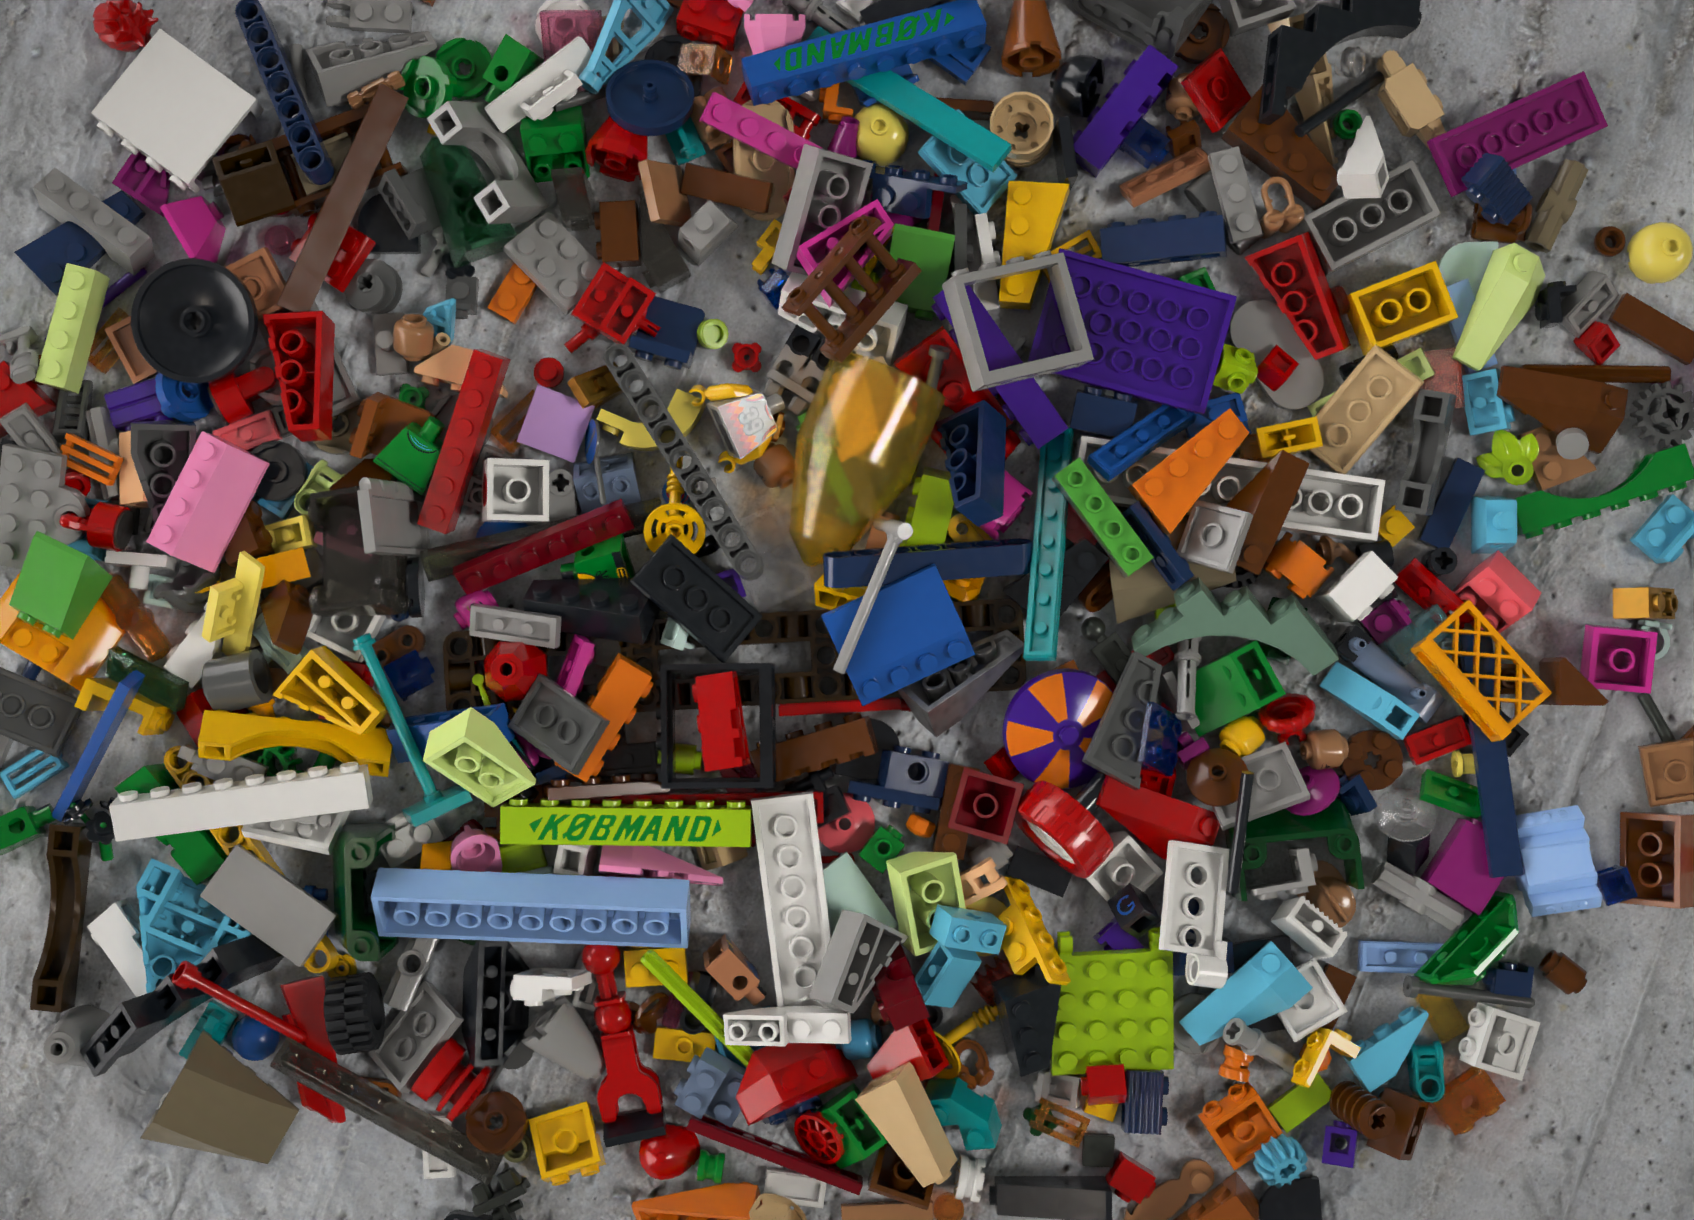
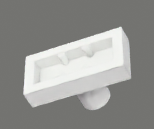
M106 550L105 563L116 567L131 568L128 588L147 591L150 569L176 571L177 559L168 555Z

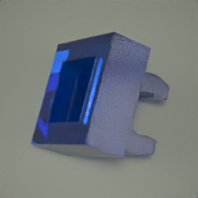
M770 268L768 271L771 276L765 282L759 279L757 284L759 285L758 289L769 304L777 310L779 309L781 290L789 276L781 268L778 270Z

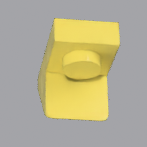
M300 515L265 525V528L272 536L273 542L271 544L275 554L301 547L303 549L318 547V544L313 541L316 534L314 521L308 515Z

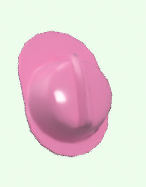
M465 825L464 831L457 835L452 842L450 857L452 870L502 872V861L496 839L481 829H471L469 825Z

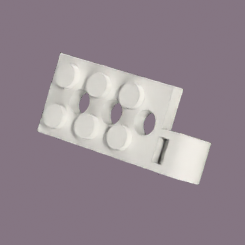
M1171 840L1168 841L1159 950L1187 953L1185 976L1189 985L1221 989L1225 985L1228 976V965L1226 962L1227 942L1222 941L1230 849ZM1194 867H1197L1202 873V879L1199 884H1195L1191 879V871ZM1192 898L1196 899L1199 903V911L1196 915H1192L1188 910V903ZM1190 929L1195 932L1197 937L1196 943L1192 947L1185 940V935Z

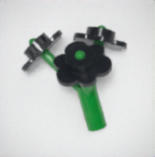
M111 797L108 802L101 800L99 804L102 808L110 810L109 805L115 798ZM91 798L84 802L81 799L72 802L66 810L67 815L64 817L63 823L67 825L74 819L80 818L86 824V829L89 830L87 832V839L92 843H99L101 860H112L114 858L112 839H115L111 814L109 816L107 812L99 811L94 815V820H91L84 813L94 804Z

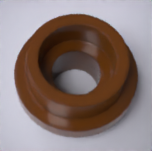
M1613 226L1602 228L1596 233L1594 238L1595 249L1605 257L1616 256L1624 249L1626 243L1624 233ZM1605 238L1612 240V247H1608L1605 244Z

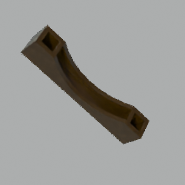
M63 822L49 825L46 856L50 873V912L43 951L33 977L30 1010L61 1013L75 1007L92 842L87 839V832L89 830L86 829V824L71 822L65 825Z

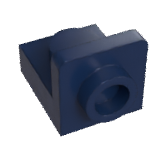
M1345 774L1338 776L1340 780L1338 795L1351 816L1370 812L1378 806L1360 774L1347 777Z

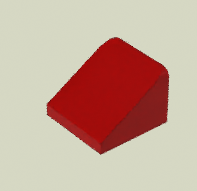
M1594 321L1579 338L1575 337L1573 340L1575 345L1596 365H1602L1620 346L1608 324Z
M1276 344L1257 366V378L1272 391H1277L1287 381L1299 363Z

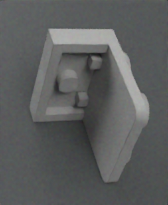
M1306 847L1289 848L1288 853L1294 879L1246 887L1247 893L1255 895L1256 899L1267 900L1277 898L1278 891L1285 890L1286 894L1290 893V895L1309 892L1308 886L1316 885L1314 871H1318L1315 854L1310 853L1309 848Z

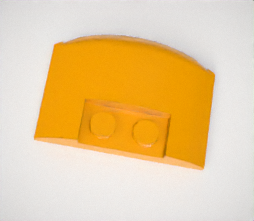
M19 573L0 598V644L81 692L86 678H94L126 633L123 625L119 626L114 614L115 612L100 597L74 639L72 640L64 635H61L58 639L43 631L44 625L36 622L32 626L16 617L19 612L10 606L9 603L17 584Z

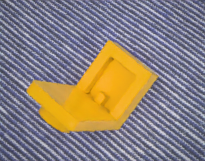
M1320 1027L1309 1035L1307 1047L1301 1059L1294 1065L1291 1082L1309 1088L1329 1048L1340 1055L1356 1059L1361 1047L1352 1043V1036L1342 1030L1335 1028L1333 1031Z

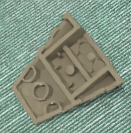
M1116 506L1121 514L1127 509V507ZM1185 515L1172 533L1167 535L1176 552L1189 515ZM1109 558L1117 625L1162 607L1176 604L1174 593H1176L1177 589L1173 591L1151 561L1147 562L1130 576L1124 578ZM1187 562L1191 572L1194 574L1188 581L1192 582L1199 577L1210 591L1237 581L1235 569L1233 574Z
M203 1029L177 1079L160 1108L156 1109L140 1139L268 1164L299 1112V1108L269 1083L266 1084L256 1076V1072L250 1067L244 1066L233 1056L231 1051L225 1046L219 1045Z

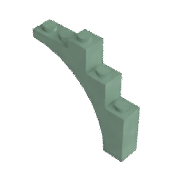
M1199 577L1192 582H1185L1177 589L1176 593H1174L1176 603L1174 608L1169 607L1165 609L1158 619L1149 625H1142L1131 636L1134 652L1137 651L1144 656H1148L1158 649L1176 642L1204 636H1237L1253 639L1285 652L1299 661L1313 676L1339 660L1334 644L1293 594L1285 599H1279L1271 606V609L1266 611L1246 585L1239 590L1231 591L1222 602H1219Z

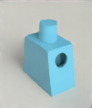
M1473 496L1471 500V554H1493L1497 550L1503 554L1517 543V501L1503 496Z

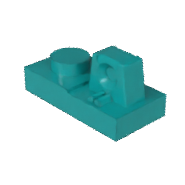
M215 1000L210 1001L180 1050L179 1055L187 1059L203 1029L212 1036L213 1040L222 1045L239 1014Z

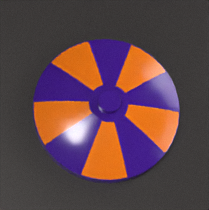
M1069 668L1050 670L1029 680L1012 698L1003 720V743L1013 765L1025 778L1033 783L1047 781L1060 789L1075 788L1088 783L1099 771L1082 762V759L1113 695L1112 690L1096 676L1082 670Z

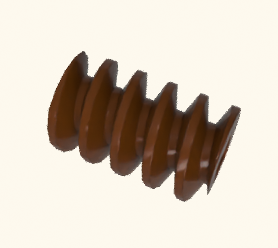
M1352 1081L1340 1082L1333 1089L1329 1100L1333 1115L1368 1139L1378 1140L1389 1135L1395 1124V1112L1392 1107L1387 1106L1384 1101Z

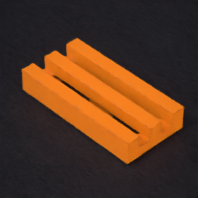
M66 433L64 438L67 440L66 444H62L60 450H62L63 455H68L67 467L107 486H113L124 457L73 433ZM77 444L113 461V466L74 449V445ZM70 455L108 472L109 476L70 459Z

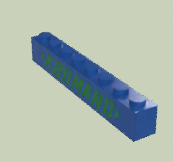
M955 0L741 58L743 78L753 106L769 104L778 99L798 96L811 90L831 87L844 81L857 80L870 74L886 72L892 68L916 64L925 59L945 56L958 50L977 47L986 41L987 23L977 0Z

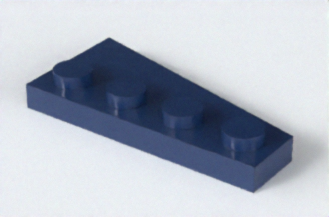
M122 190L102 201L134 225L146 215L129 195ZM67 221L14 253L58 296L67 263L90 269L107 252L86 230L73 222Z

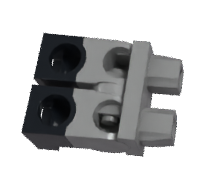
M796 324L772 368L766 375L769 380L766 383L763 395L769 397L778 393L781 396L785 390L789 391L794 397L789 403L787 410L796 416H800L806 413L810 406L815 407L819 398L846 359L840 363L826 358L819 350L825 343V340L821 343L819 336ZM814 351H816L809 364L806 365Z

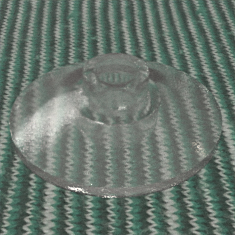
M1395 788L1386 791L1377 799L1376 803L1378 806L1374 808V819L1379 829L1390 838L1402 842H1414L1424 839L1433 831L1437 819L1435 807L1431 803L1419 800L1420 792L1416 790ZM1402 808H1408L1411 811H1405Z

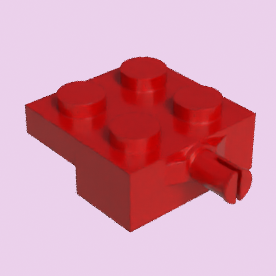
M605 262L602 263L571 313L572 316L616 344L625 345L631 334L637 331L638 328L653 338L661 328L645 318L647 308L656 293L632 277H626Z

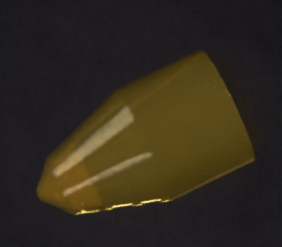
M852 352L842 363L829 359L796 439L789 533L803 563L807 567L812 568L823 564L824 553L852 550L872 527L874 520L880 518L895 499L907 488L946 400L942 393L906 373Z

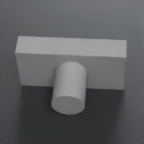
M403 312L373 314L377 375L410 374L409 361L405 360L403 355L398 354L393 348L394 324L405 315Z

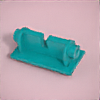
M691 118L677 130L665 134L679 166L706 155Z

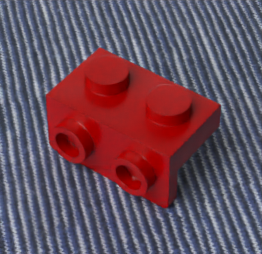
M683 0L676 18L677 33L691 41L698 40L707 43L717 50L723 51L726 49L734 51L735 38L745 12L741 8L732 6L727 0Z

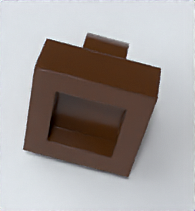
M1194 119L1189 122L1180 121V126L1173 130L1169 125L1165 127L1169 152L1173 158L1196 147H1202L1200 127Z

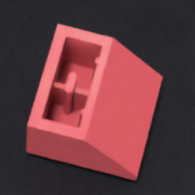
M1499 550L1477 565L1452 590L1463 602L1470 600L1499 633L1531 612L1541 595V592Z

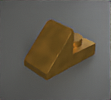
M607 365L577 375L567 382L583 409L593 405L595 410L623 393Z

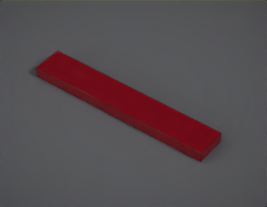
M694 1115L690 1117L686 1130L860 1195L863 1187L862 1175L843 1168L839 1169L838 1166L833 1164L820 1163L807 1154L733 1126L730 1128L704 1115L702 1119Z

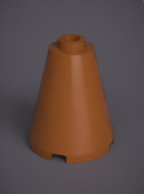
M1013 0L1001 55L1002 68L1007 73L1017 77H1023L1022 72H1032V77L1050 74L1060 66L1062 53L1045 0Z

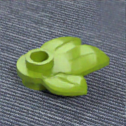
M1505 430L1495 431L1492 439V452L1476 457L1479 467L1484 469V473L1491 478H1504L1509 484L1516 486L1527 483L1533 476L1534 468L1532 463L1539 454V444L1535 436L1530 433L1518 440L1513 434ZM1519 464L1523 466L1524 472L1521 476H1514L1511 469L1514 465Z

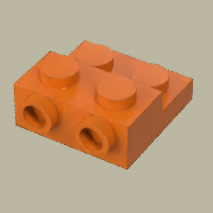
M1249 1082L1234 1084L1228 1090L1226 1097L1220 1101H1209L1204 1105L1203 1112L1198 1115L1234 1171L1255 1157L1254 1153L1262 1148L1261 1143L1269 1142L1271 1136L1277 1139L1283 1133L1261 1097Z

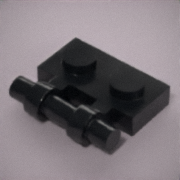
M830 766L820 771L809 772L808 777L796 783L791 781L785 785L784 789L780 790L807 791L814 787L816 791H823L824 823H817L818 829L852 813L840 786L836 784L827 789L825 781L834 777Z

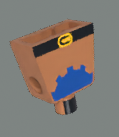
M726 934L720 937L703 953L704 966L707 972L736 1001L741 1000L745 996L755 1006L765 998L767 993L759 985L760 977L758 970Z

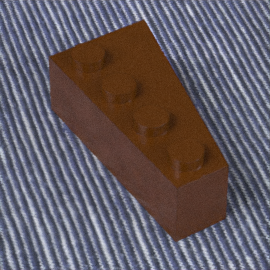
M1261 86L1221 139L1231 147L1239 146L1241 154L1270 177L1286 179L1292 188L1293 195L1315 211L1324 204L1338 186L1337 172L1307 134L1303 137H1298L1295 134L1294 129L1299 124L1287 109L1285 114L1271 125L1258 123L1262 94Z
M861 712L844 716V723L835 726L832 725V721H827L814 725L815 732L804 735L801 729L785 734L786 740L776 743V782L799 776L805 772H814L835 763H845L862 755L866 757L877 753L879 747L869 715L862 717ZM757 742V749L750 751L757 777H760V742Z

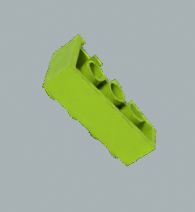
M924 466L922 478H915L912 495H917L915 507L909 506L905 520L906 523L912 526L913 534L909 539L903 540L899 547L945 543L954 506L949 484L951 479L950 472Z

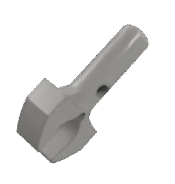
M450 223L436 228L431 234L436 239L437 246L421 269V273L426 277L433 275L446 253L454 249L463 248V234L459 229L452 241H445L446 234L452 228Z

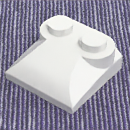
M1125 830L1111 833L1110 837L1114 844L1113 851L1090 877L1085 878L1106 901L1111 899L1129 883L1144 892L1163 874L1161 869Z

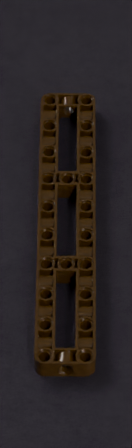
M1012 599L953 602L966 632L991 631V634L995 635L1009 630L1024 643L1023 612L1021 606ZM1002 606H1008L1014 611V619L1010 623H1004L999 619L998 612ZM831 610L760 613L763 615L760 621L767 620L772 624V633L768 637H760L756 633L755 626L740 644L760 645L810 642L812 671L775 674L776 704L859 699L847 671H845V674L833 670L839 654L830 634H821L816 629L817 620L821 618L822 614ZM667 619L655 620L650 630V640L643 645L589 637L590 641L595 644V654L627 652V658L635 663H638L644 657L652 662V670L650 672L652 675L651 682H653L651 690L654 694V700L649 705H644L638 700L634 706L637 709L636 712L656 711V703L661 701V689H656L655 683L657 671H660V650L675 649L660 643ZM469 630L455 631L446 636L443 642L446 711L457 710L458 703L462 699L468 700L471 707L484 706L478 686L473 684L472 678L477 674V664H480V661L486 658L500 640L469 636ZM561 632L560 646L555 649L536 647L546 653L547 656H566L574 634ZM690 634L688 635L687 642L695 645L694 648H704ZM460 638L465 639L468 645L467 651L463 655L457 654L454 648L456 641ZM823 647H830L835 652V659L830 664H822L818 660V652ZM1023 653L1011 665V667L1017 670V680L1012 684H1008L1001 676L987 692L1015 690L1024 684L1026 680V660L1023 658ZM759 675L737 676L742 706L759 705ZM832 677L836 681L837 689L833 694L826 695L821 692L819 684L823 678ZM695 678L675 679V710L698 709V702H694L692 694V684H696ZM597 684L583 685L581 692L576 694L575 697L578 698L584 691L596 696L599 692L596 690ZM492 690L486 691L490 705L504 703L509 718L512 720L515 715L512 707L518 709V701L505 702ZM895 691L882 698L901 697L898 691Z

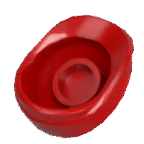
M666 1124V1135L642 1140L639 1149V1159L645 1172L649 1176L660 1180L672 1179L686 1172L699 1159L700 1144L696 1134L686 1130L687 1127Z

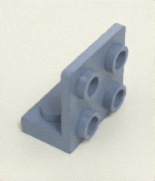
M633 452L600 458L606 504L622 498L634 523L645 521L646 517L636 479ZM587 461L574 463L573 481L582 514L604 506L600 503L594 464H588Z

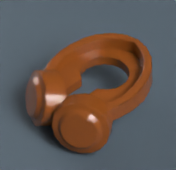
M970 1039L958 1042L954 1049L959 1059L964 1050L971 1049L977 1053L978 1060L975 1064L977 1070L975 1077L970 1075L968 1067L962 1063L957 1077L968 1083L967 1088L971 1090L975 1089L977 1085L980 1087L987 1085L992 1080L995 1072L989 1067L988 1056L984 1048L978 1042Z

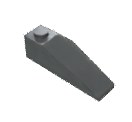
M156 420L131 423L130 453L147 498L154 524L196 444V424L194 422Z

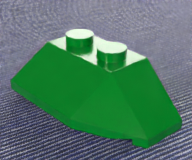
M1495 891L1480 915L1473 913L1414 976L1418 977L1420 981L1443 985H1473L1483 979L1486 975V970L1495 961L1504 957L1507 952L1506 949L1519 934L1514 896L1509 893Z

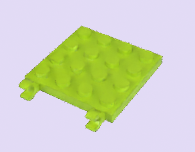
M1153 927L1148 931L1149 948L1073 952V937L1070 936V931L1057 932V952L1067 967V973L1071 982L1066 986L1061 985L1050 1059L1052 1076L1086 1074L1087 1066L1124 1064V1072L1126 1070L1174 1069L1173 951L1159 950L1160 927Z

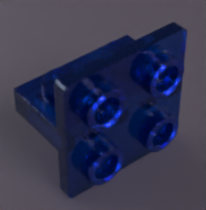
M1147 702L1138 761L1142 763L1141 770H1153L1165 776H1172L1174 767L1177 764L1176 750L1178 738L1182 733L1181 720L1176 718V714L1155 702Z

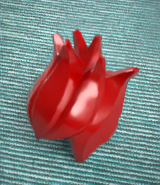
M107 0L95 8L93 26L100 39L110 48L124 52H135L140 47H145L151 40V27L159 19L152 18L153 9L143 10L140 2L135 3L132 0Z

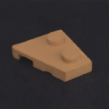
M1538 427L1516 436L1520 440L1525 435L1532 433L1539 444V454L1532 463L1534 468L1532 477L1538 491L1546 490L1596 470L1595 465L1584 455L1572 460L1560 456L1556 447L1558 434L1554 431L1549 432L1543 427Z

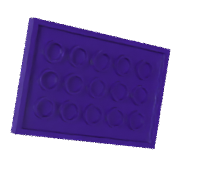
M1059 248L1058 253L1063 252L1094 359L1080 367L1050 374L1203 416L1237 296ZM1051 281L1028 362L1071 352Z

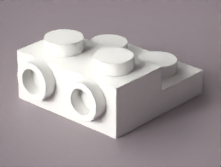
M536 967L513 975L510 994L513 1000H524L525 1006H541L543 1002L555 1001L556 996L571 995L572 991L584 990L585 985L595 982V975L587 969Z
M1478 1002L1476 1008H1473L1468 1015L1470 1028L1467 1037H1464L1459 1043V1052L1461 1054L1459 1060L1474 1067L1522 1081L1541 1022Z

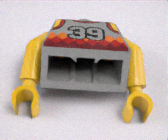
M733 383L708 386L707 389L702 385H694L689 390V393L699 392L702 395V399H695L691 402L694 406L702 405L706 399L711 401L707 403V407L727 451H723L720 454L718 463L725 460L731 462V464H727L724 467L725 473H732L737 463L743 465L763 455L772 440V435L778 430L773 415L785 409V404L778 393L765 398L761 391L751 389L748 385Z

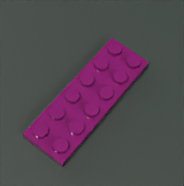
M1582 71L1427 141V144L1448 192L1453 197L1468 189L1462 182L1461 177L1465 176L1466 172L1470 171V168L1474 167V163H1477L1478 159L1482 158V155L1485 153L1502 156L1513 170L1607 127L1608 124L1586 74Z

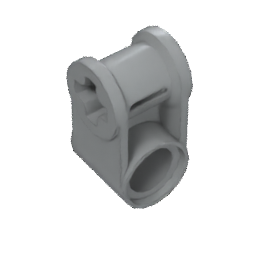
M557 469L549 475L548 527L555 526L580 515V505L573 481V473L570 471ZM561 475H563L564 479L569 480V485L564 486V491L556 486V481L561 480Z

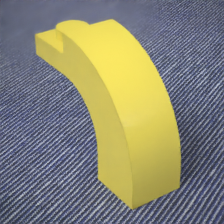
M676 389L667 410L684 437H686L699 422L707 404L704 401L702 405L694 406L691 402L700 398ZM601 408L596 419L599 423L603 424L601 429L617 437L620 432L623 433L619 442L623 447L637 451L659 450L643 423L629 421ZM672 430L665 431L661 436V442H672L675 438V432Z

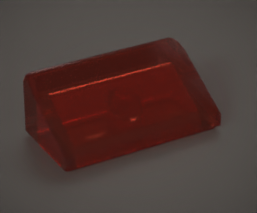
M1456 347L1424 351L1435 372V375L1423 380L1424 389L1456 395L1454 409L1465 408L1461 363L1452 359Z

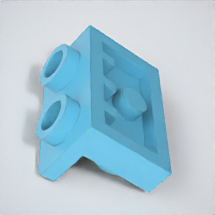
M1497 368L1459 376L1470 436L1498 430L1511 429L1510 422L1515 421L1513 407L1497 397L1500 370Z
M1674 494L1668 495L1630 538V541L1656 564L1673 562L1683 553L1684 549L1682 546L1687 540L1694 538V512Z

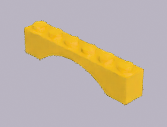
M204 710L198 739V758L232 761L246 753L259 749L292 746L317 750L336 758L342 763L358 762L359 765L368 764L369 775L388 777L392 744L388 738L387 729L383 727H375L374 730L359 735L337 724L324 723L319 720L303 721L285 716L275 718L260 716L256 713L238 714L229 713L225 710Z

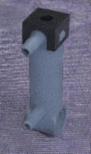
M1357 625L1348 626L1334 643L1338 657L1346 663L1350 662L1380 688L1419 713L1420 716L1417 720L1426 724L1445 701L1444 697L1428 684L1418 680L1371 641L1372 638Z

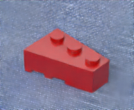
M737 671L695 677L696 684H692V694L694 702H698L699 715H697V726L702 739L701 752L705 772L751 764Z

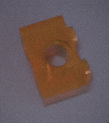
M1471 1066L1444 1085L1445 1093L1443 1097L1437 1102H1430L1429 1105L1445 1128L1456 1136L1457 1134L1469 1132L1475 1126V1122L1483 1116L1488 1117L1496 1113L1500 1109L1499 1105L1506 1100L1485 1070ZM1472 1095V1104L1468 1108L1463 1109V1099L1466 1096Z

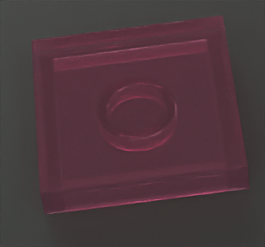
M542 10L539 12L544 62L578 36L585 40L593 52L603 28L601 10Z

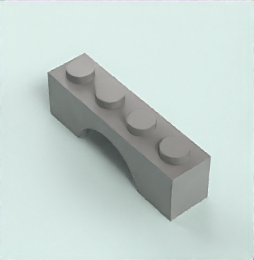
M52 169L33 187L40 208L62 224L70 221L82 227L100 243L110 259L135 276L155 257L152 240L149 235L58 169Z

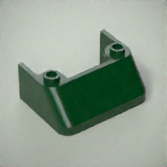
M1336 797L1327 808L1312 815H1295L1285 808L1248 821L1239 893L1232 894V897L1241 902L1248 901L1244 870L1256 869L1264 864L1267 859L1266 843L1326 837L1330 853L1334 857L1344 860L1347 885L1356 889H1365L1359 838L1348 809L1342 802V799ZM1234 827L1225 830L1227 849H1230L1228 864H1230Z

